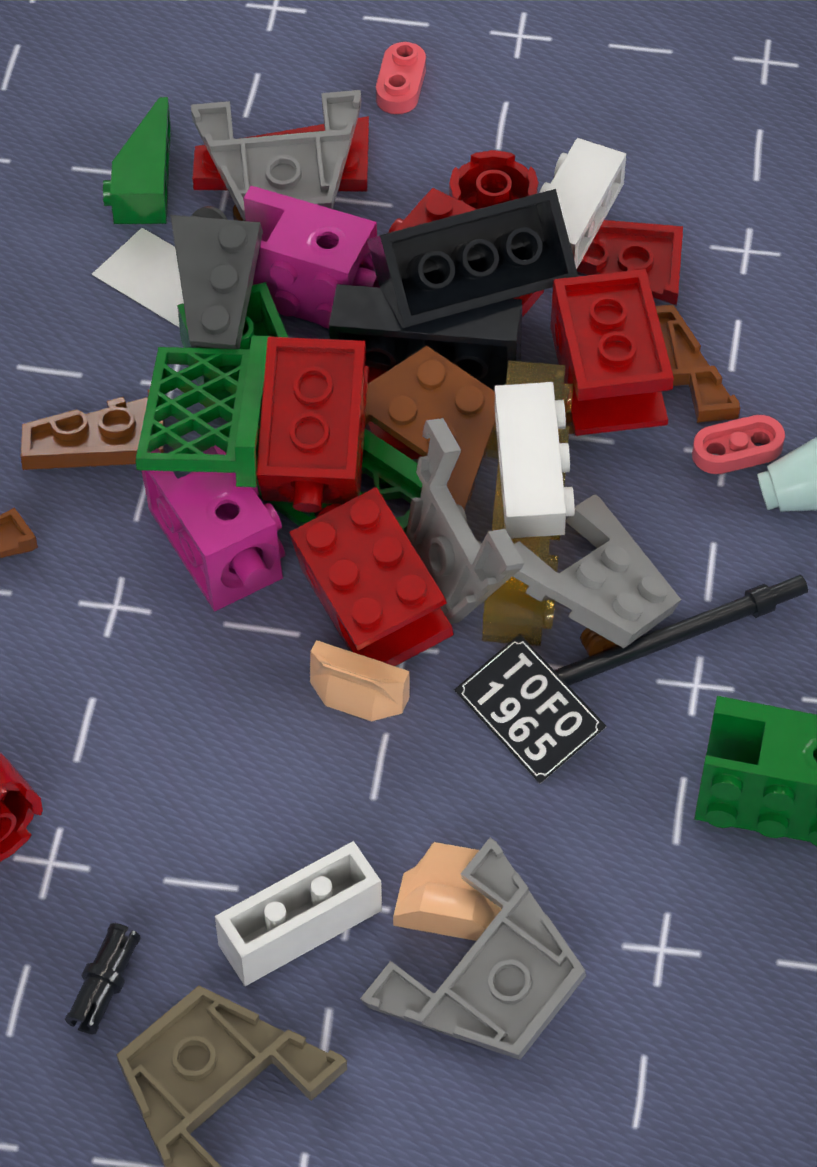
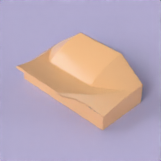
M316 640L310 652V683L325 706L371 722L403 713L410 698L408 670Z
M437 842L432 843L419 863L403 874L393 915V926L477 941L502 910L462 879V871L479 850Z

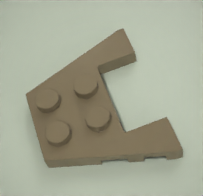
M199 985L116 1054L118 1064L164 1167H221L190 1134L270 1064H274L310 1101L347 1070V1060L342 1055L332 1050H329L327 1053L307 1043L305 1037L289 1029L284 1032L260 1020L259 1014Z

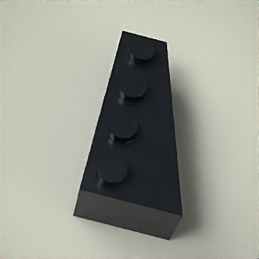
M337 284L329 322L330 339L365 341V366L389 371L425 346H428L495 391V386L518 384L521 365L522 299L511 298L402 328L381 288Z

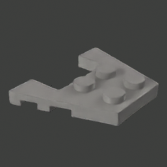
M361 90L321 93L325 131L234 139L230 101L191 105L192 121L243 221L245 220L243 197L251 185L333 209L361 109Z
M444 418L426 420L422 436L425 439L430 438L428 455L418 459L416 473L423 485L421 497L414 498L411 501L406 535L444 595L447 604L440 608L450 624L459 623L522 569L524 561L506 529L488 531L483 543L475 539L467 524L463 507L456 504L447 488V482L459 458L461 449Z
M594 494L574 507L575 514L574 516H568L566 523L597 549L562 572L557 573L519 541L514 545L524 561V565L512 577L529 585L526 589V594L540 602L548 597L571 609L569 618L625 648L670 616L681 599L601 498Z
M490 837L462 871L461 876L466 883L502 910L439 989L432 993L390 961L360 999L370 1009L521 1060L587 975L585 969L550 918L534 899L523 879L507 860L498 843Z

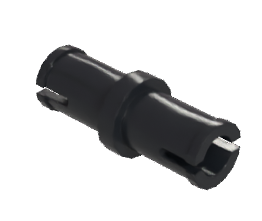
M111 923L109 925L106 937L94 962L87 963L81 976L85 981L70 1012L65 1017V1021L72 1027L76 1025L77 1021L81 1022L78 1028L81 1032L87 1034L97 1033L99 1023L113 994L120 993L125 983L122 974L136 945H138L141 939L140 935L134 930L130 932L129 936H125L128 927L118 923Z

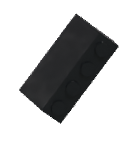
M556 189L386 233L367 240L379 286L402 328L552 288L553 279L578 277Z

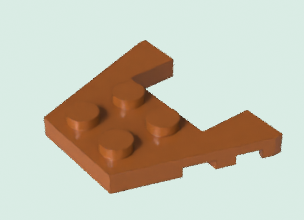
M656 306L674 376L673 386L689 385L697 423L739 419L741 407L738 399L734 394L729 395L722 384L723 377L715 366L708 364L700 352V343L675 306ZM565 395L566 428L558 429L559 435L574 434Z
M425 346L368 384L365 427L369 422H373L423 457L428 455L430 438L425 439L422 436L426 420L444 418L461 449L459 458L447 482V488L456 504L461 505L465 511L467 503L471 499L475 480L496 426L494 410L495 391L428 346Z

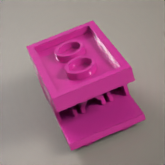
M252 185L249 187L243 197L245 220L260 222L263 230L252 285L266 282L278 313L317 323L329 329L337 284L380 288L367 242L368 239L377 236V222Z
M216 445L203 451L204 454L226 455V452ZM156 449L150 453H160V451ZM141 470L150 512L214 612L283 579L281 558L285 557V551L277 535V531L282 529V524L272 504H263L257 496L259 495L257 485L256 487H236V473L191 472L177 479L173 471Z

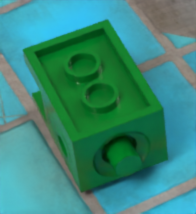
M717 696L694 820L705 821L719 828L735 827L756 831L770 838L787 837L807 841L817 846V714Z

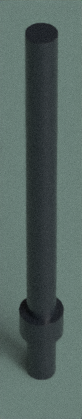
M798 575L770 587L766 584L746 590L744 597L643 635L625 648L618 645L554 671L568 686L749 615L758 618L773 612L777 604L808 593L807 583L802 575Z

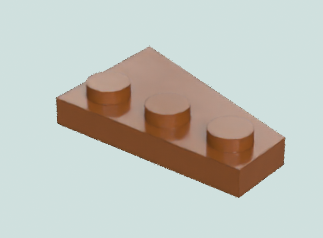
M124 397L108 400L107 408L84 414L82 411L75 409L22 424V469L136 464V454L148 397L127 403ZM165 419L159 422L163 426H165ZM165 445L158 448L160 453H165Z

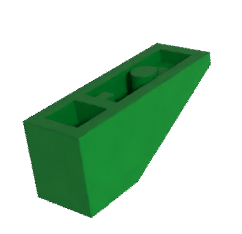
M168 97L158 98L112 161L111 180H103L104 206H112L114 224H167L171 143Z

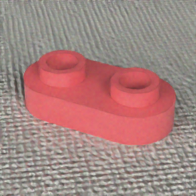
M399 42L391 45L384 53L376 83V102L379 108L387 113L404 114L413 110L418 103L426 72V54L417 44Z
M753 415L708 426L701 429L694 438L692 459L698 468L710 474H724L769 463L780 456L783 450L785 431L776 419L766 415ZM755 443H761V444H763V445H761V446H756V445H754V444H755Z

